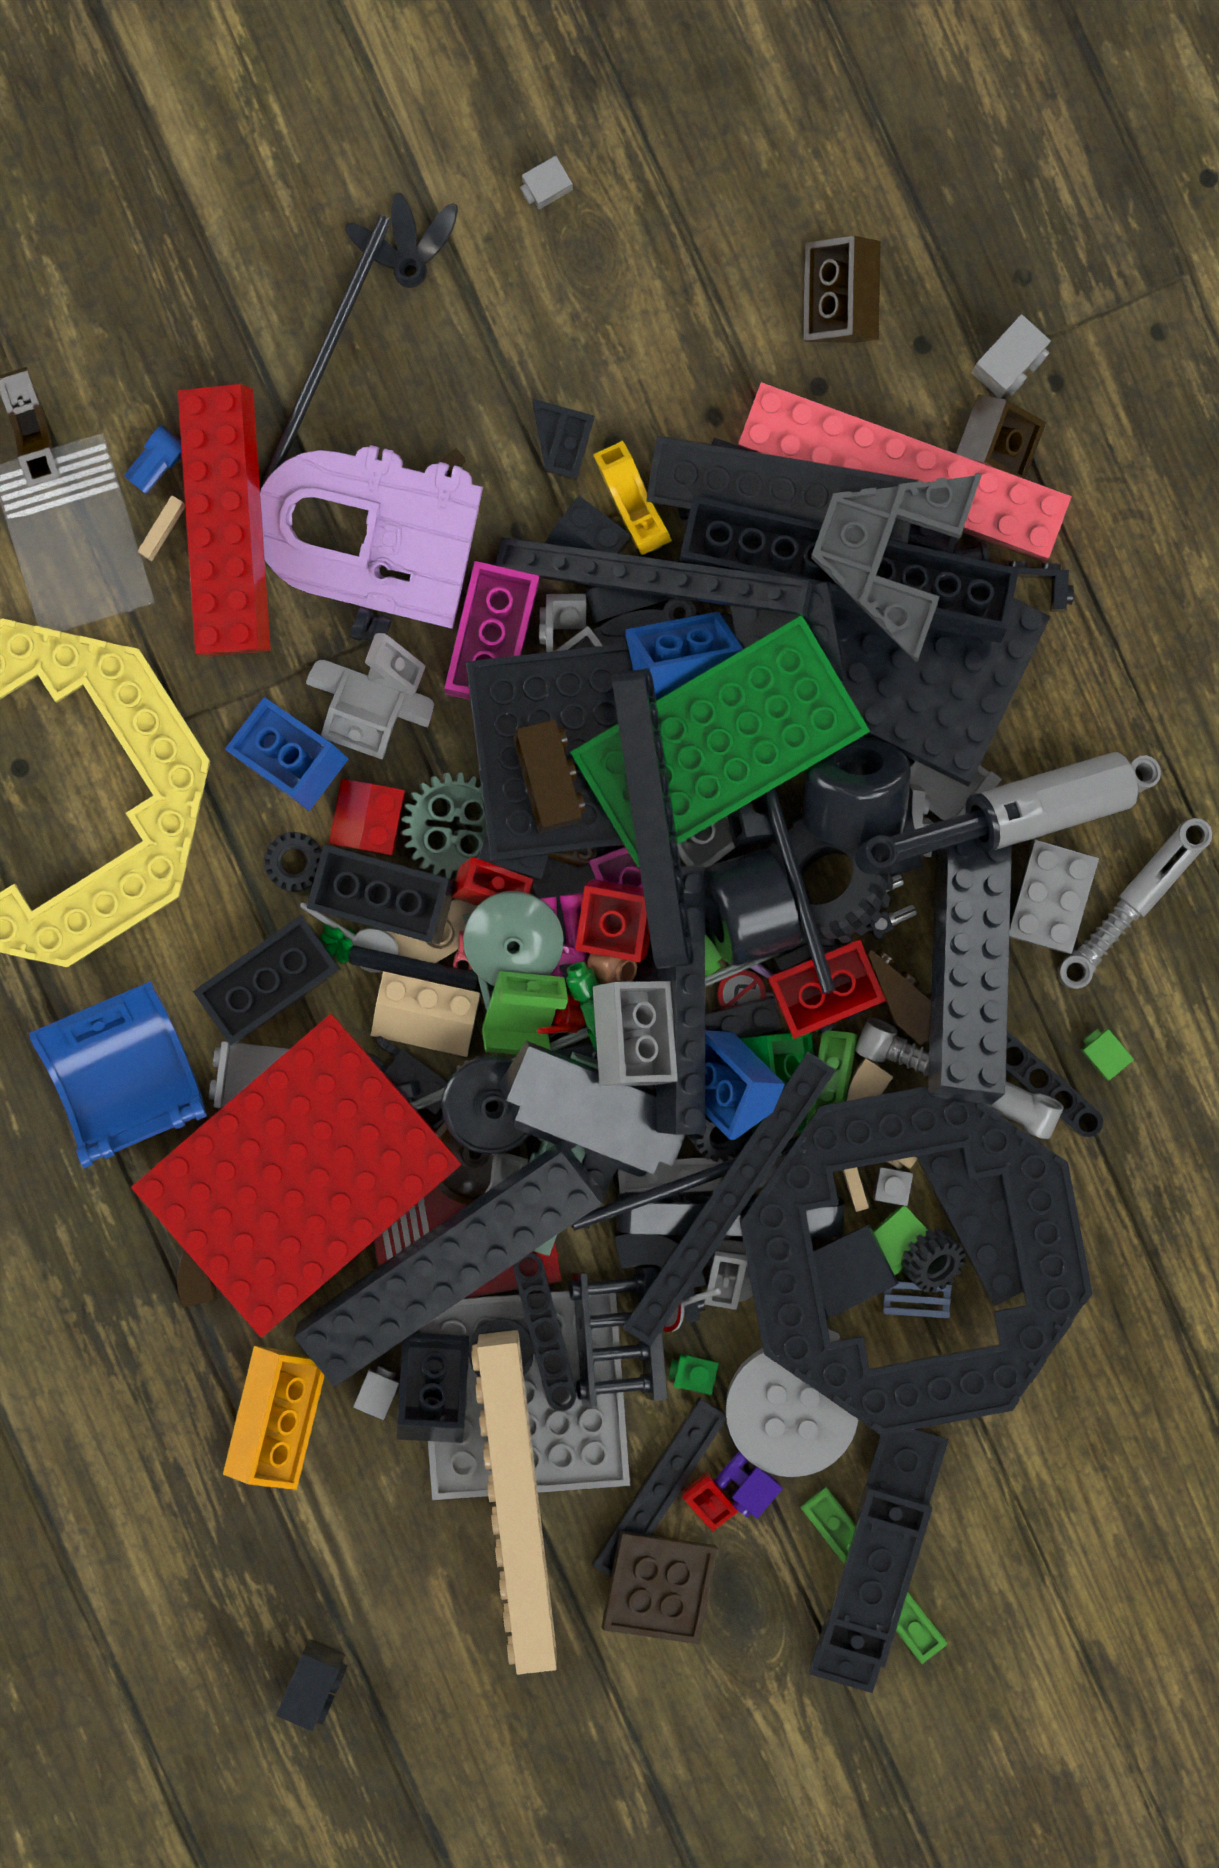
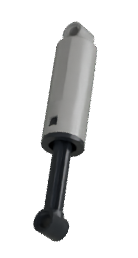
M1111 752L975 793L966 800V814L891 837L875 836L857 848L855 863L863 873L869 875L877 874L890 866L896 865L898 862L966 841L974 840L981 850L991 852L1121 812L1134 806L1138 793L1157 784L1161 776L1160 766L1155 759L1147 755L1139 756L1129 762L1119 752ZM1136 769L1142 773L1143 781L1137 778ZM872 848L879 851L881 855L880 862L872 857Z

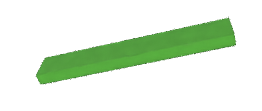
M825 1486L803 1503L800 1508L845 1564L856 1524ZM907 1592L896 1632L920 1663L923 1664L948 1643Z

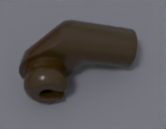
M587 849L550 854L549 857L579 867L594 859L597 850Z

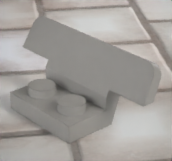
M319 660L314 664L306 681L307 685L334 694L321 736L326 740L383 759L397 717L427 728L429 726L434 703L429 697L415 693L410 695L375 683L368 679V675L326 660Z

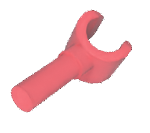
M464 931L459 932V949L454 955V968H458V961L460 960L468 962L464 951Z

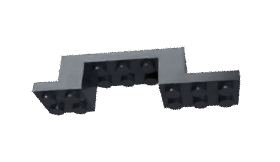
M919 1429L879 1436L856 1513L858 1517L856 1529L832 1609H828L810 1666V1675L873 1693L880 1668H885L933 1509L930 1501L949 1441L948 1438Z

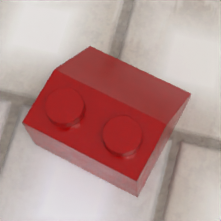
M341 779L329 844L394 857L406 791Z

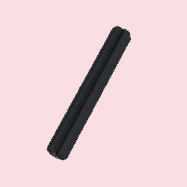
M352 946L349 954V963L352 965L465 990H475L478 981V975L472 971L364 947Z

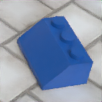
M719 612L626 629L625 634L633 670L648 668L651 671L656 699L666 696L744 650Z
M705 1030V1115L728 1139L735 1140L773 1113L785 1084L734 1032Z

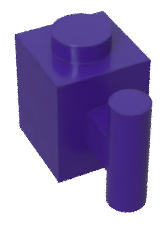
M738 1451L714 1482L722 1489H725L731 1480L736 1482L738 1486L731 1493L732 1498L735 1500L733 1506L745 1517L748 1518L752 1514L758 1519L783 1487L770 1474L759 1467L754 1466L748 1474L741 1468L748 1460Z

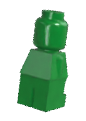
M576 962L566 970L568 973L566 983L572 997L579 1001L587 1027L590 1028L587 1029L595 1051H597L593 986L600 985L591 967H587L585 962Z

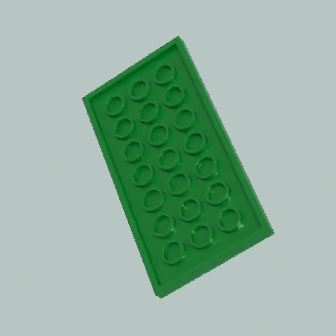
M799 616L656 701L677 843L680 844L870 732L803 616ZM619 724L570 753L639 868Z

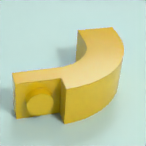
M621 441L593 454L622 521L641 555L658 550L663 545L671 542L670 535L653 503L646 501L647 491L624 442Z

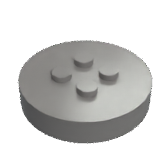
M763 1348L752 1354L741 1364L728 1388L726 1418L732 1440L748 1461L768 1473L785 1477H800L819 1472L833 1464L846 1451L856 1432L858 1424L856 1417L765 1356Z

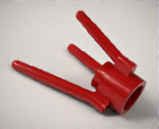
M567 995L568 1002L565 1010L556 1009L553 1023L557 1026L538 1028L537 1033H577L585 1024L579 1001Z

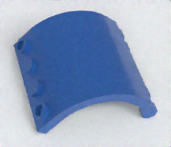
M151 981L29 1033L31 1043L43 1061L63 1103L77 1144V1156L84 1169L94 1165L93 1161L102 1157L108 1159L115 1156V1152L170 1128H181L185 1126L186 1121L193 1118L199 1120L207 1116L202 1095L186 1052L170 1016Z

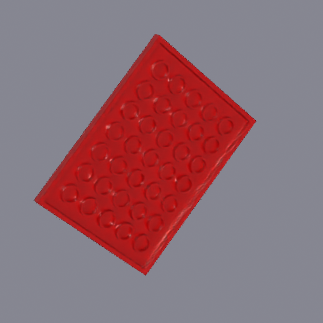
M331 1013L131 1188L262 1338L462 1165V1162Z

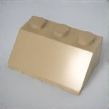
M383 971L371 1036H381L387 1040L467 1057L481 993Z

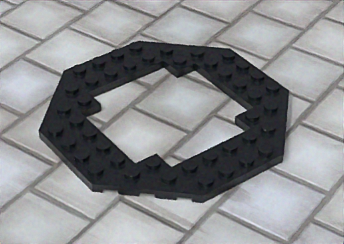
M928 1086L819 1106L740 1221L764 1355L880 1435L1013 1411L1025 1390L1046 1363L1047 1358L1057 1343L1059 1344L1074 1322V1318L1093 1294L1068 1162L986 1105L928 1097ZM963 1148L968 1180L996 1175L1002 1176L1025 1305L993 1311L999 1344L869 1368L863 1336L830 1342L806 1211L839 1205L833 1176L835 1171Z

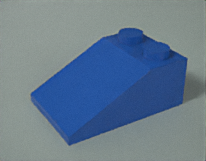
M263 697L225 748L228 753L308 811L312 809L348 760L332 743L265 697Z

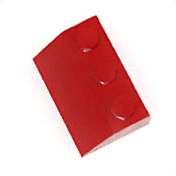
M861 940L825 954L836 990L832 993H822L813 960L768 978V983L793 1039L886 1001Z

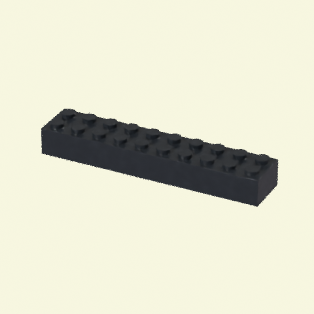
M693 496L679 562L809 580L813 584L829 581L833 606L866 613L812 559V553L822 524ZM889 540L876 576L940 596L929 628L1001 644L1008 628L1019 569Z
M562 1139L297 1323L294 1338L330 1383L336 1387L601 1205L603 1190Z

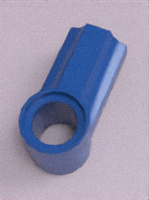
M163 425L158 427L150 436L144 446L145 450L124 475L125 478L146 495L168 468L174 467L182 458L181 439Z

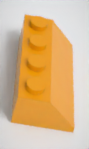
M254 1346L223 1475L250 1485L297 1490L325 1376L309 1356L280 1349Z

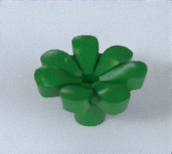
M324 925L323 929L325 932L320 934V938L324 943L329 944L326 948L332 956L336 954V959L339 963H348L350 948L353 946L352 940L343 935L340 928ZM352 928L347 929L348 931H350L351 933H353L354 935H356V932H355L354 929H352Z

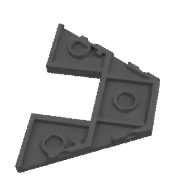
M976 473L975 476L947 480L946 478H940L932 482L904 483L896 487L876 489V487L853 493L850 491L833 493L816 541L812 559L914 661L918 662L940 596L876 576L896 518L960 539L982 474Z

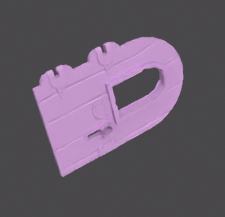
M370 445L358 450L356 456L325 450L302 453L285 461L271 473L261 488L260 497L264 557L277 576L292 587L307 593L454 628L483 491L482 486L472 484V477L469 472L464 470L463 467L454 465L452 475L449 477L447 476L449 464L443 462L430 465L425 473L403 468L402 459L393 450L384 449L382 460L377 459L379 447ZM316 497L369 510L366 524H368L367 535L364 544L361 545L359 556L311 545L298 539L291 527L295 503L302 498ZM381 565L385 566L387 570L411 574L410 581L395 578L394 576L383 577L380 573Z

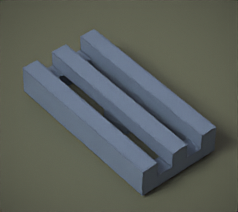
M898 1281L899 1284L892 1287L920 1290L913 1282ZM946 1284V1288L943 1290L939 1287L937 1288V1291H943V1298L891 1294L890 1288L884 1291L883 1314L949 1318L952 1285ZM890 1302L939 1304L943 1306L942 1310L890 1307Z

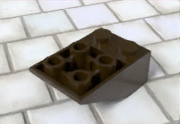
M881 949L876 952L867 950L866 954L886 999L883 1003L891 1023L916 1045H922L930 1036L931 993L922 994L917 989L920 983L906 971H902L899 974L891 966L895 961Z

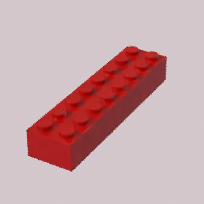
M242 384L178 390L195 654L210 657L271 651L253 388Z

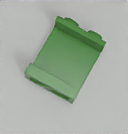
M499 971L482 1027L485 1052L517 1055L526 1041L551 1050L548 1034H538L537 1029L551 1026L556 1009L565 1010L568 996L564 977Z

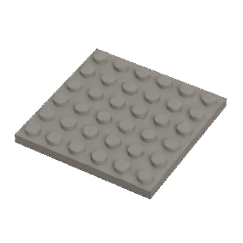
M569 1290L551 1291L576 1387L577 1380H580L574 1300L570 1299ZM543 1292L529 1293L527 1300L531 1306L535 1308L541 1307L546 1303V1295ZM616 1293L589 1296L590 1316L617 1313ZM520 1294L464 1298L420 1328V1333L469 1336L470 1342L473 1333L479 1326L495 1318L511 1319L521 1324L528 1332L529 1329ZM542 1322L536 1327L537 1336L543 1340L552 1338L555 1333L554 1327L548 1322ZM618 1326L591 1329L593 1349L620 1346ZM534 1352L533 1363L524 1376L537 1491L551 1492L630 1486L623 1392L596 1395L597 1407L582 1405V1400L578 1399L576 1393V1401L571 1409L562 1412L556 1411L547 1402ZM551 1354L544 1359V1366L547 1370L556 1372L562 1368L563 1361L558 1355ZM469 1356L463 1443L428 1441L432 1500L488 1496V1475L492 1474V1469H485L483 1450L485 1449L484 1442H488V1436H481L479 1419L481 1417L480 1410L484 1409V1403H477L475 1384H477L476 1377L478 1376L471 1367ZM621 1359L594 1362L595 1382L622 1379ZM557 1387L552 1392V1397L557 1403L564 1404L570 1400L571 1393L565 1387Z

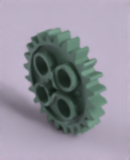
M444 773L443 783L436 776L431 777V788L425 783L419 784L423 794L419 795L414 792L410 794L415 804H405L403 807L410 812V816L400 818V821L409 824V828L401 831L400 835L410 836L411 840L403 846L404 848L414 847L415 852L411 855V860L421 857L423 860L420 869H425L432 865L431 874L437 875L443 869L444 878L450 879L453 871H455L457 876L459 866L468 859L479 857L487 831L481 785L478 788L475 787V776L470 777L467 783H465L463 773H458L455 781H452L449 773ZM437 798L443 799L447 804V812L442 817L436 816L432 811V803ZM470 802L476 804L480 810L479 817L475 821L468 820L464 814L465 806ZM455 817L457 824L482 827V832L458 830L454 832V835H451L452 830L450 828L427 826L425 821L428 819L450 822ZM432 831L439 832L443 837V845L437 850L432 849L427 841L428 835ZM466 835L471 836L476 843L475 850L470 854L464 853L460 848V841Z

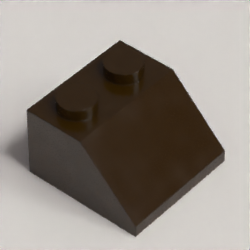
M978 394L956 454L1026 479L1046 422L1008 400Z

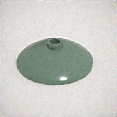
M507 891L487 898L474 909L466 923L463 942L466 958L474 972L484 981L495 986L499 971L549 976L561 958L564 940L561 923L556 913L546 902L529 893ZM515 941L520 947L516 951H511L507 947L508 943Z

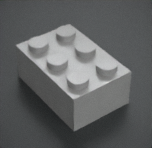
M1038 840L1031 841L1010 914L1009 937L1065 954H1072L1099 858Z
M671 981L611 982L593 986L599 1086L658 1085L676 1082L677 1066Z

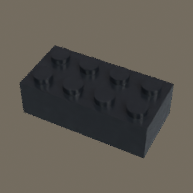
M324 845L307 909L440 945L453 898L451 895L455 880Z
M300 915L199 986L193 993L231 1046H235L342 969L305 916Z

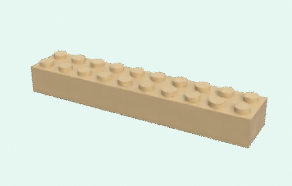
M518 1330L479 1334L478 1343L472 1345L473 1351L471 1353L473 1370L480 1371L481 1376L476 1377V1397L478 1404L484 1403V1409L480 1410V1430L482 1437L488 1436V1442H484V1463L486 1470L492 1469V1474L488 1475L489 1482H487L489 1502H496V1507H492L493 1515H491L493 1535L500 1534V1539H496L495 1552L497 1567H504V1571H500L499 1580L501 1600L508 1599V1603L504 1604L503 1618L505 1632H512V1635L508 1636L507 1645L509 1665H516L517 1675L557 1670V1649Z

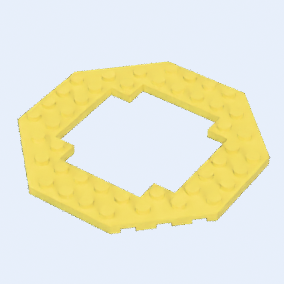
M2 618L0 619V699L37 676L40 677L56 703L84 686L153 794L152 797L126 812L129 820L143 840L141 843L33 911L16 884L0 892V952L58 966L70 967L180 897L210 760L140 649Z

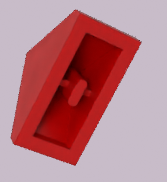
M708 1471L681 1491L685 1502L712 1532L738 1513V1510L733 1506L718 1484L714 1482Z

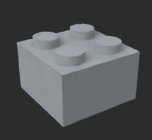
M1021 314L976 363L971 373L998 398L1001 399L1005 393L1012 396L1026 380L1027 376L1024 373L1029 368L1034 372L1050 353L1046 348L1051 340Z

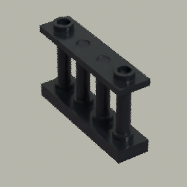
M636 1267V1275H633L630 1279L588 1282L586 1273H572L573 1281H569V1296L572 1301L574 1300L580 1372V1380L576 1382V1393L578 1399L582 1400V1405L597 1407L596 1395L641 1391L645 1394V1398L649 1400H667L662 1331L651 1347L643 1341H638L635 1345L593 1349L591 1329L624 1326L632 1312L590 1316L589 1296L634 1292L635 1295L638 1294L639 1303L657 1277V1267ZM629 1358L643 1360L644 1374H640L638 1378L595 1382L594 1362Z

